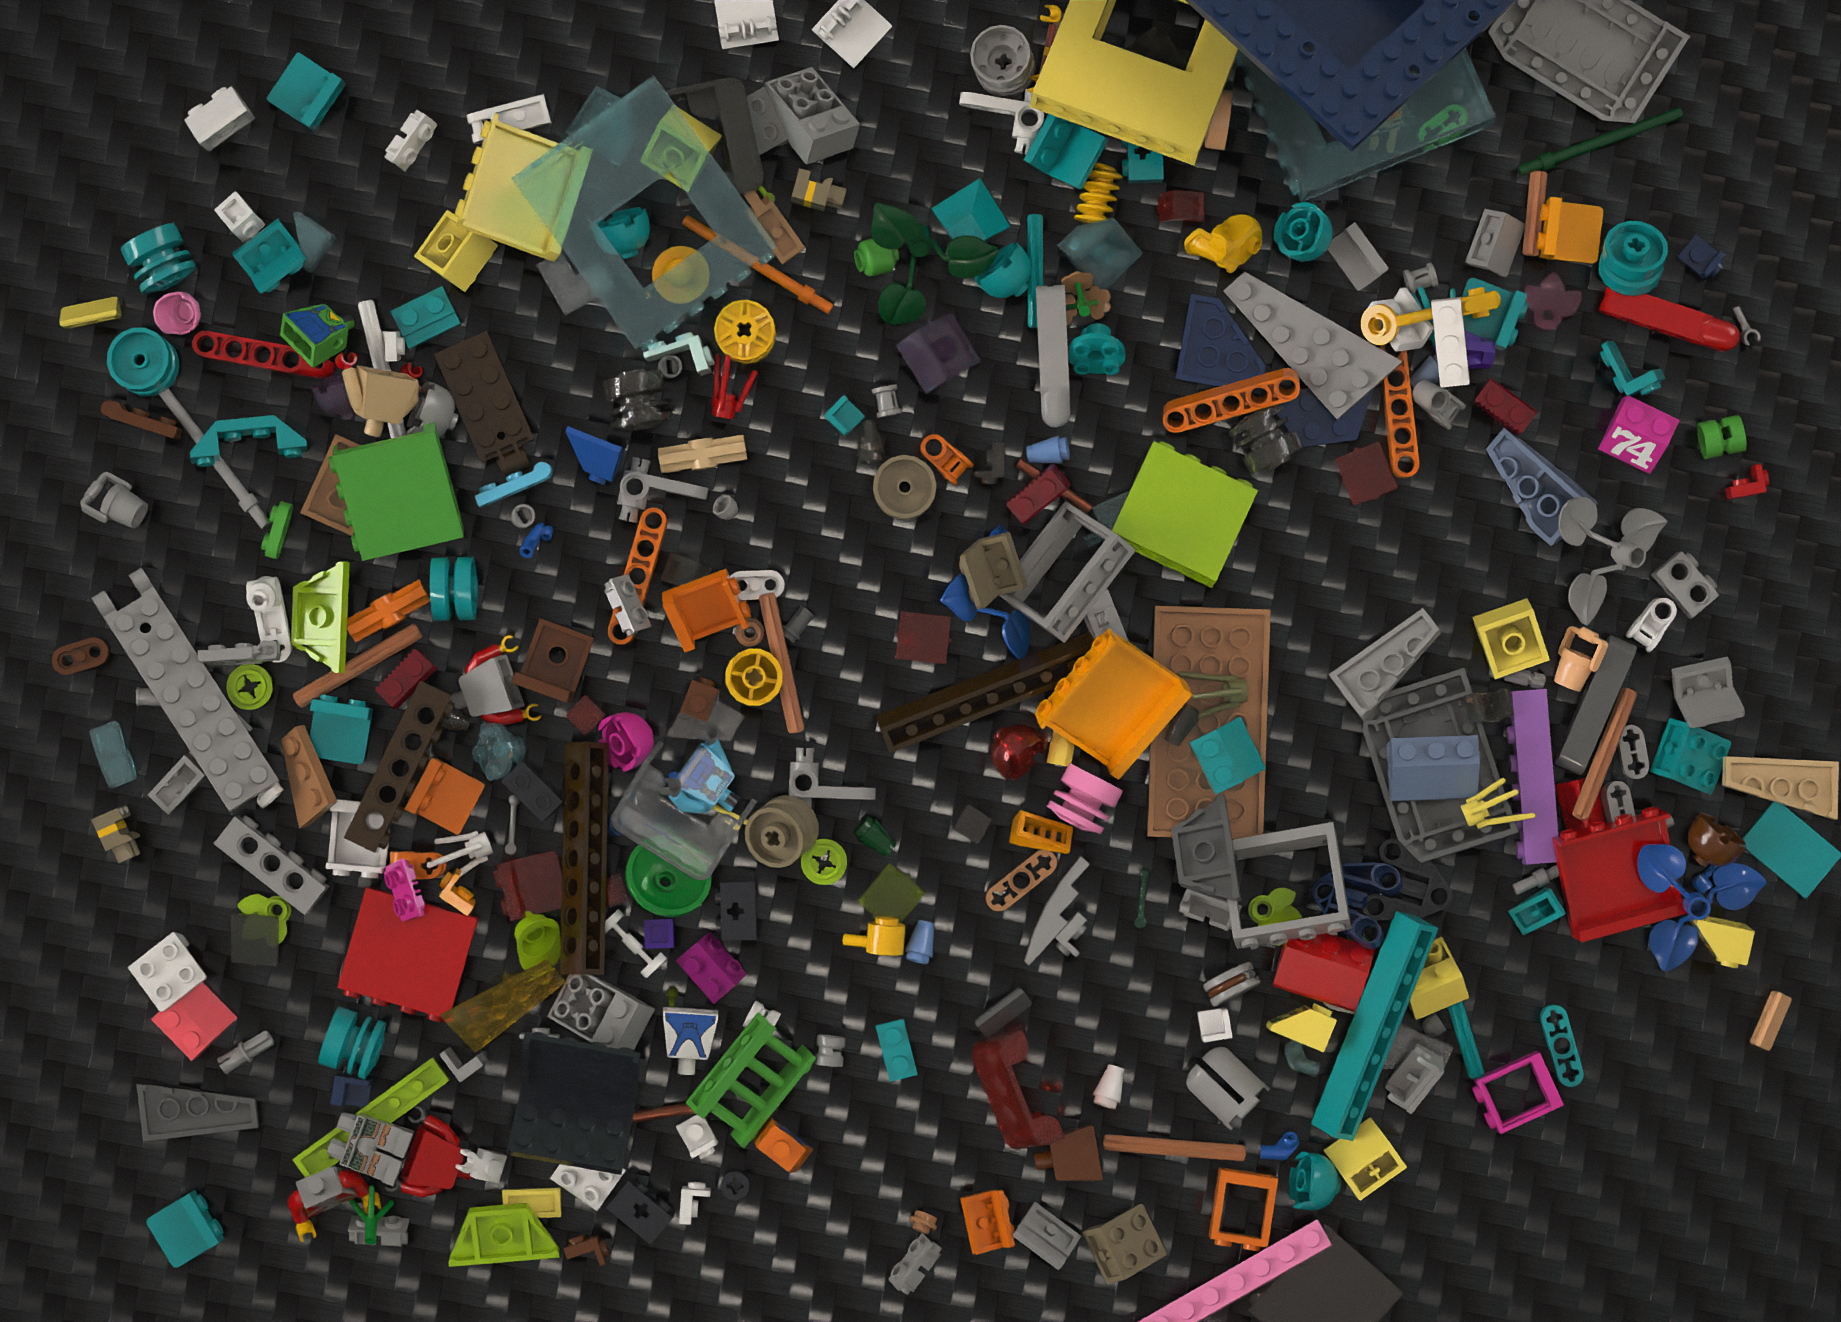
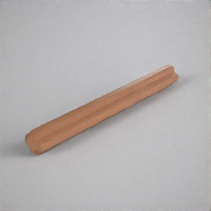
M765 593L759 596V602L770 652L779 661L783 671V684L779 693L789 733H798L803 731L805 727L775 593Z
M411 624L346 662L345 673L330 671L299 689L293 694L295 702L298 706L304 707L311 703L312 699L320 698V694H327L422 638L420 629L416 624Z
M1622 688L1572 812L1573 816L1580 820H1588L1636 700L1637 693L1629 688Z
M1110 1134L1104 1135L1103 1149L1107 1151L1244 1161L1246 1157V1147L1237 1144Z

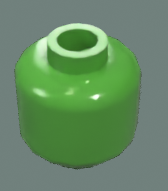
M872 238L859 243L858 249L854 251V259L860 272H864L868 277L892 272L895 267V261L899 260L898 249L880 247Z

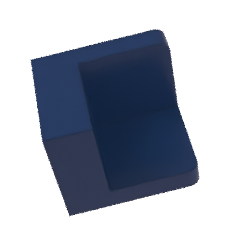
M338 1073L334 1077L330 1104L365 1107L369 1104L373 1079L366 1078L364 1080L358 1078V1076Z

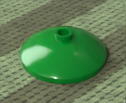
M658 835L644 840L633 850L626 865V883L631 895L643 908L656 915L679 917L693 912L704 902L711 887V870L707 859L695 845L677 836ZM660 881L667 882L668 887L662 886Z

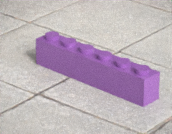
M1547 689L1508 692V698H1504L1505 714L1510 715L1511 726L1506 728L1508 744L1513 746V755H1509L1510 772H1515L1516 783L1511 784V791L1517 789L1519 792L1512 797L1513 801H1517L1518 812L1514 813V815L1535 813L1536 815L1532 819L1515 821L1520 832V841L1516 842L1517 858L1522 859V864L1526 865L1556 862L1552 838L1559 835Z

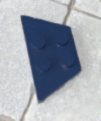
M1309 388L1300 389L1299 395L1295 399L1271 407L1278 415L1283 426L1291 434L1298 448L1355 441L1358 438L1374 389L1339 420L1332 415Z

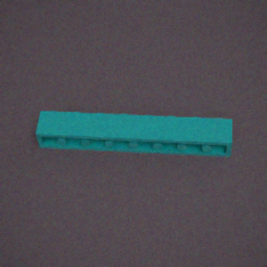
M1396 911L1362 998L1358 1003L1352 1023L1348 1028L1332 1073L1316 1108L1311 1124L1334 1138L1354 1140L1439 929L1415 915Z

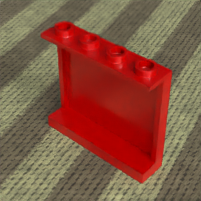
M1649 807L1643 809L1642 814L1619 815L1614 818L1615 821L1593 822L1587 825V829L1579 831L1577 829H1567L1561 831L1560 836L1552 838L1573 938L1582 943L1688 914L1683 908L1681 893L1672 884L1664 892L1652 891L1642 882L1638 872V855L1645 844L1671 845L1665 820L1671 818L1670 813L1659 809V807Z
M370 886L366 887L337 988L344 989L343 994L357 999H360L361 995L372 997L371 1003L385 1007H388V1003L400 1005L399 1011L415 1015L416 1010L427 1013L426 1018L443 1023L444 1018H452L453 1013L451 1012L474 932L478 927L480 918L472 915L466 916L461 912L424 902L426 907L424 909V916L402 922L393 908V900H395L393 893Z

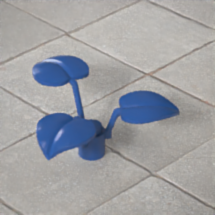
M998 525L990 533L989 537L1008 531L1002 525ZM962 573L957 575L946 588L940 601L947 605L963 621H971L977 611L1003 617L1006 621L1002 626V633L1006 645L1018 659L1024 658L1031 638V628L1027 616L1019 610H1013L1010 615L1008 612L990 608L977 609L975 603L969 597V585L966 576Z
M1645 844L1641 848L1637 860L1638 872L1642 882L1649 889L1658 893L1666 891L1672 884L1685 897L1683 908L1688 913L1687 916L1680 918L1678 923L1674 920L1666 919L1658 922L1652 928L1649 935V945L1660 968L1664 972L1672 970L1682 964L1693 953L1698 943L1697 930L1691 925L1684 924V922L1706 918L1711 911L1710 904L1713 902L1712 898L1715 893L1716 899L1722 907L1728 910H1739L1753 901L1758 892L1766 885L1765 878L1753 868L1741 863H1732L1728 866L1718 867L1712 875L1716 887L1711 888L1707 898L1697 892L1688 893L1676 881L1686 870V860L1680 850L1668 844Z

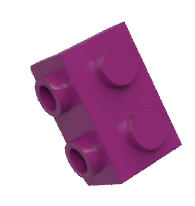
M710 932L676 960L713 1004L747 975L740 963L733 959L720 940L715 938Z

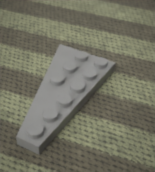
M1246 272L1224 290L1226 295L1286 363L1298 373L1302 381L1337 420L1403 363L1401 360Z

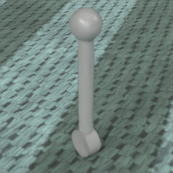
M514 794L509 797V803L511 804L508 844L505 846V852L510 855L514 854L517 850L514 844L516 810L520 800Z

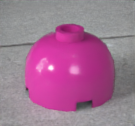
M621 712L601 721L598 732L602 730L603 739L598 741L600 743H609V764L614 768L619 766L623 769L622 771L626 772L646 762L653 751L654 739L651 727L642 717L634 713Z

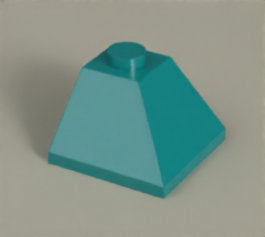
M980 178L931 208L951 241L958 236L971 235L988 242L1010 228L1009 223Z

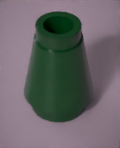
M866 816L853 831V834L857 836V841L882 854L884 857H887L897 845L876 818L871 819L869 816Z

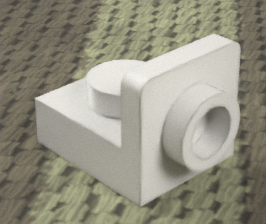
M236 191L214 209L228 228L243 243L254 237L265 226V223Z
M696 1114L676 1126L692 1158L698 1155L700 1159H703L715 1152L713 1146L718 1144V1140L705 1118L702 1119Z
M688 1182V1186H682L679 1224L691 1225L692 1217L697 1218L699 1200H693V1196L710 1197L711 1188H705V1183Z

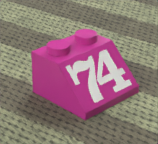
M1631 396L1622 397L1598 450L1650 474L1667 448L1680 420Z

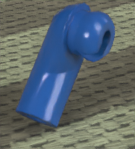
M545 523L536 524L520 547L521 556L531 558L541 539L545 541L551 540L553 528L549 525L546 526Z
M1289 1131L1275 1145H1260V1159H1288L1299 1146L1298 1135Z

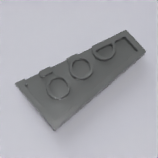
M141 1083L136 1084L143 1141L260 1127L256 1098Z

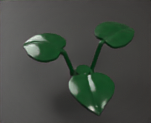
M875 203L871 224V235L874 242L886 249H898L905 242L911 252L907 286L891 283L880 294L878 304L881 318L887 324L898 325L913 322L922 316L926 309L925 296L919 290L911 288L913 286L916 258L927 255L931 248H934L943 261H949L948 269L953 276L973 278L982 274L991 266L997 256L998 247L978 237L962 235L950 241L947 246L946 255L937 245V240L931 239L929 228L920 224L914 215L892 205Z

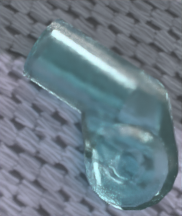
M1295 1040L1287 1043L1284 1054L1290 1068L1316 1077L1320 1063L1306 1059L1302 1043Z

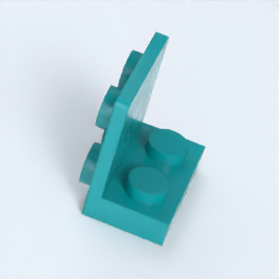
M296 53L268 95L267 100L315 132L346 83L301 53Z
M1048 114L1024 161L1053 178L1077 189H1082L1108 139L1078 124Z
M1669 718L1649 772L1712 795L1723 767V757L1727 756L1731 741L1699 727L1691 728L1685 722Z

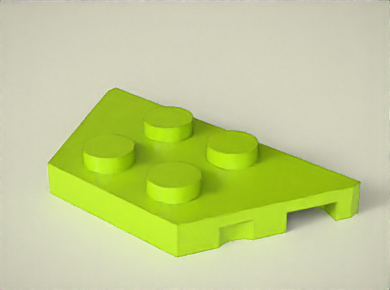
M338 562L335 567L317 573L309 581H303L293 586L291 645L301 651H306L314 660L323 662L331 667V671L334 673H345L350 562Z
M528 1203L471 1207L450 1255L449 1267L560 1258V1248Z

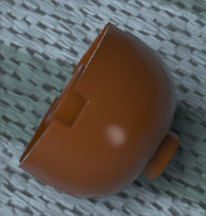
M1700 812L1693 821L1687 838L1689 847L1695 853L1693 855L1694 860L1705 867L1709 864L1723 867L1734 863L1746 849V842L1727 825L1724 828L1717 823H1713L1716 818Z

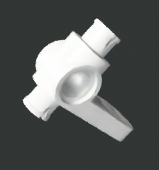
M1025 89L1024 102L971 92H961L959 105L1015 116L1012 137L1017 139L1014 152L1022 154L1023 146H1026L1025 155L1027 154L1043 125L1045 112L1030 107L1032 93H1029L1028 89ZM1027 112L1034 113L1038 121L1033 126H1026L1021 121L1022 115Z
M269 576L248 581L246 585V599L248 605L255 613L260 642L263 640H278L280 645L284 644L285 648L281 650L280 660L272 661L282 662L291 654L293 645H291V634L280 582L277 577Z

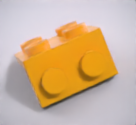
M1550 197L1546 200V204L1542 203L1540 221H1544L1543 231L1539 232L1537 237V249L1540 250L1539 258L1588 264L1595 263L1598 260L1603 209L1599 206L1562 202V198Z

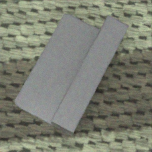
M1484 209L1465 263L1490 270L1501 277H1507L1523 235L1525 223L1507 213Z
M1355 222L1332 239L1328 248L1329 253L1358 291L1389 269Z
M451 1047L440 1053L441 1058L459 1082L466 1079L489 1061L484 1053L481 1052L463 1065Z

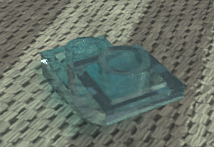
M112 721L90 730L92 744L109 788L112 789L137 779L132 755L125 748L120 724Z

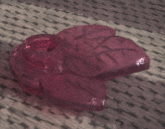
M1556 272L1548 275L1542 281L1539 288L1533 285H1526L1524 293L1527 294L1525 302L1529 303L1528 308L1534 312L1536 324L1546 330L1556 328L1561 323L1563 317L1573 315L1581 302V291L1572 290L1565 292L1563 283ZM1545 310L1552 312V320L1544 319L1543 312Z

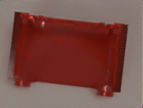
M1021 1025L983 1039L976 1043L972 1049V1060L1003 1139L1007 1146L1016 1150L1048 1145L1065 1139L1058 1119L1049 1115L1042 1116L1040 1111L1030 1114L1011 1066L1025 1059L1029 1050Z

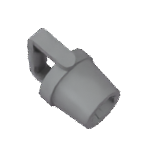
M109 472L102 473L96 481H93L81 500V508L84 513L103 523L113 520L131 528L138 527L143 521L148 510V504L130 492L132 486L128 482ZM109 481L115 485L104 497L99 512L90 507L89 504L95 500L103 489L104 484Z

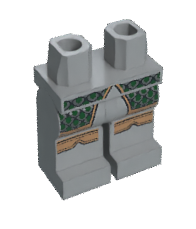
M361 1112L358 1115L341 1113L336 1128L351 1134L347 1143L332 1138L327 1154L340 1160L339 1164L349 1167L379 1179L383 1183L394 1186L415 1131Z

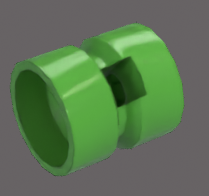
M1739 415L1722 418L1720 423L1710 420L1697 424L1698 441L1704 459L1722 456L1723 451H1726L1728 454L1746 451V435Z

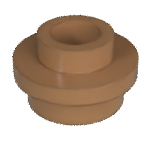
M748 618L749 627L755 629V634L751 637L746 636L741 624H737L735 634L737 640L742 645L752 647L762 641L764 628L759 620Z
M918 1210L915 1211L914 1216H910L909 1221L913 1223L912 1228L924 1234H929L930 1230L936 1231V1217Z

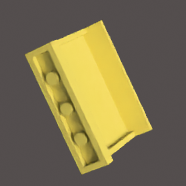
M495 113L490 122L485 120L481 129L480 137L484 138L481 148L476 147L471 163L476 165L473 174H467L463 189L467 190L465 199H460L454 215L459 218L456 226L554 262L561 253L593 150L582 146L578 151L498 121L499 114Z

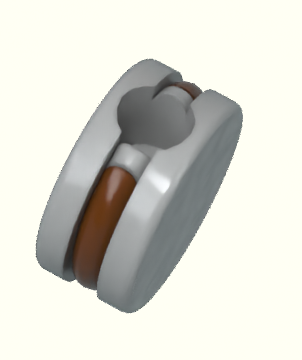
M1251 962L1234 967L1203 984L1205 991L1208 992V996L1211 997L1210 1001L1213 1006L1227 1002L1260 984L1258 976L1255 977L1256 974L1252 970L1254 968Z

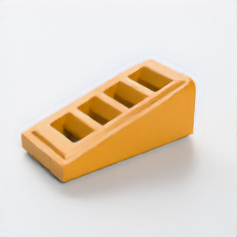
M1020 810L1013 818L1009 843L1068 854L1071 848L1073 827ZM1034 829H1038L1037 835L1033 834ZM1046 831H1050L1049 839L1045 838ZM1057 833H1062L1060 842L1056 841Z

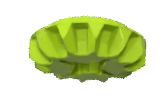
M241 665L234 669L228 677L226 685L228 697L233 704L241 709H258L270 699L273 691L272 678L264 668L258 665ZM245 675L251 682L261 681V684L254 688L256 698L250 692L239 693L246 686Z
M818 839L815 845L802 855V870L805 876L816 884H832L838 881L846 870V853L837 842L830 839ZM830 850L829 861L836 868L826 866L819 874V862L812 858V856L823 857Z

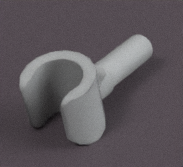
M1740 306L1734 308V313L1742 329L1740 333L1741 342L1750 346L1747 341V335L1750 332L1753 333L1755 340L1759 342L1761 338L1760 333L1756 329L1750 328Z

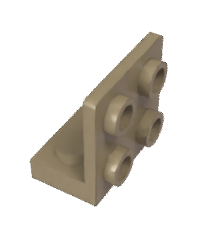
M1143 1204L1132 1207L1107 1223L1090 1227L1082 1232L1107 1284L1125 1280L1167 1254Z

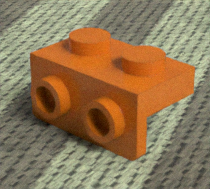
M987 1190L960 1198L972 1254L978 1255L1000 1248L1015 1246V1237L1012 1236L1015 1230L1010 1223L1008 1214L1009 1201L1006 1195H1004L1003 1190Z

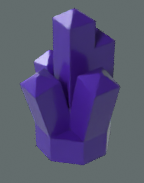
M1464 330L1468 369H1490L1495 357V342L1492 338L1479 337Z

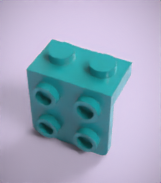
M278 218L232 253L234 258L251 277L259 293L274 290L280 284V280L288 273L292 275L298 272L306 260L299 244Z
M1470 278L1461 297L1468 296L1467 290L1485 287V292L1496 290L1500 295L1501 303L1498 308L1489 310V316L1473 319L1472 314L1463 316L1464 330L1479 337L1492 338L1495 342V349L1503 351L1507 348V345L1512 346L1516 339L1518 330L1514 327L1517 319H1523L1529 305V303L1525 302L1527 294L1518 290L1512 293L1479 279Z
M1607 341L1601 344L1603 351L1600 352V355L1607 367L1612 366L1616 374L1613 380L1620 393L1625 392L1626 396L1635 395L1639 392L1641 395H1647L1661 388L1659 382L1666 379L1661 369L1651 370L1633 379L1614 341Z
M320 694V700L312 699L310 711H314L310 739L318 758L352 764L364 763L373 708L365 707V701L349 699L348 704L337 703L338 697Z
M195 1190L147 1219L149 1229L167 1259L175 1268L180 1267L224 1240L222 1236L224 1232L221 1225L215 1218L212 1219L207 1211L209 1208L207 1202Z

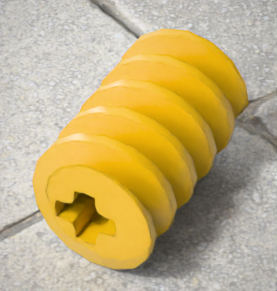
M1096 162L1095 170H1092L1088 177L1092 181L1085 182L1083 186L1089 192L1081 193L1079 196L1086 203L1078 204L1076 207L1083 215H1075L1074 219L1088 224L1101 225L1111 222L1110 219L1104 216V213L1114 211L1113 208L1107 205V202L1117 200L1115 196L1110 194V191L1120 189L1118 185L1113 183V180L1122 179L1123 176L1115 168Z

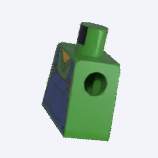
M319 304L284 313L280 336L313 368L345 349L348 330L354 328L355 323L350 313L345 312L337 316L327 305Z

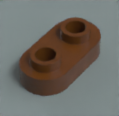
M92 637L58 648L53 653L52 665L58 673L72 675L103 665L109 659L110 648L107 642L101 638ZM97 646L100 649V655L95 658L92 656L91 650ZM67 655L73 658V663L70 666L64 664V658Z

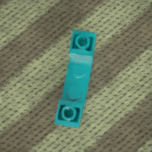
M275 415L215 421L190 451L191 463H197L199 467L213 466L215 461H221L218 438H224V441H238L242 439L241 436L253 435V438L260 439L270 437V433H276L278 455L284 454L285 458L302 456V452H307V442Z

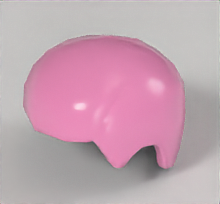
M176 291L165 294L156 301L153 316L156 325L165 334L184 335L190 333L199 325L201 312L199 303L190 294Z

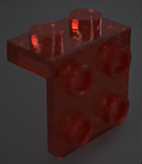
M549 851L497 864L498 870L494 871V878L497 888H503L505 898L501 899V906L504 916L509 915L510 921L524 918L526 911H530L532 914H539L561 908L562 873L556 852Z

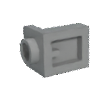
M1078 911L1070 917L1065 927L1055 936L1058 940L1055 946L1067 957L1070 953L1075 957L1080 954L1068 940L1071 937L1076 940L1087 928L1083 925L1087 921L1086 918Z

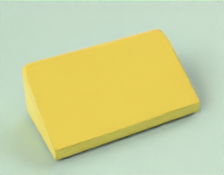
M110 297L63 307L60 314V326L71 329L119 319L122 317L118 297Z

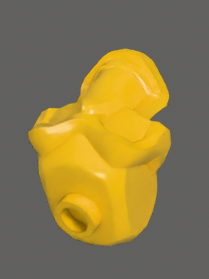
M1236 214L1230 216L1222 224L1217 225L1211 234L1201 228H1197L1185 239V251L1190 255L1210 259L1216 262L1217 266L1225 268L1228 273H1232L1239 265L1245 264L1252 254L1255 255L1262 246V230L1259 222L1251 215Z

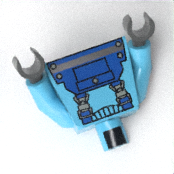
M706 723L708 734L702 730H699L697 733L699 739L706 741L705 745L703 743L700 744L676 778H665L669 787L660 788V793L662 795H669L671 801L681 812L708 813L716 803L731 812L740 797L727 789L735 775L731 771L732 768L719 742V728L714 724Z

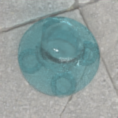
M483 723L480 726L477 745L473 747L472 755L474 761L479 762L488 780H499L508 775L512 763L518 765L525 758L526 745L522 737L508 733L501 723Z

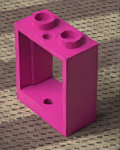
M1533 1051L1489 1071L1479 1078L1473 1079L1476 1084L1475 1087H1472L1473 1093L1478 1103L1484 1102L1488 1111L1484 1114V1117L1490 1129L1496 1128L1500 1134L1564 1106L1544 1060L1538 1051ZM1530 1064L1546 1101L1502 1121L1485 1084Z

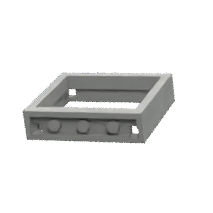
M1065 501L1019 560L1028 586L1025 589L999 596L1065 643L1136 550L1119 535ZM1081 526H1084L1105 541L1045 618L1023 602Z
M1333 822L1232 840L1236 861L1328 845L1339 911L1338 913L1242 929L1238 902L1227 899L1233 940L1237 949L1251 947L1252 950L1258 948L1261 944L1267 943L1281 945L1290 939L1296 938L1310 940L1319 934L1338 935V931L1352 929L1337 834Z

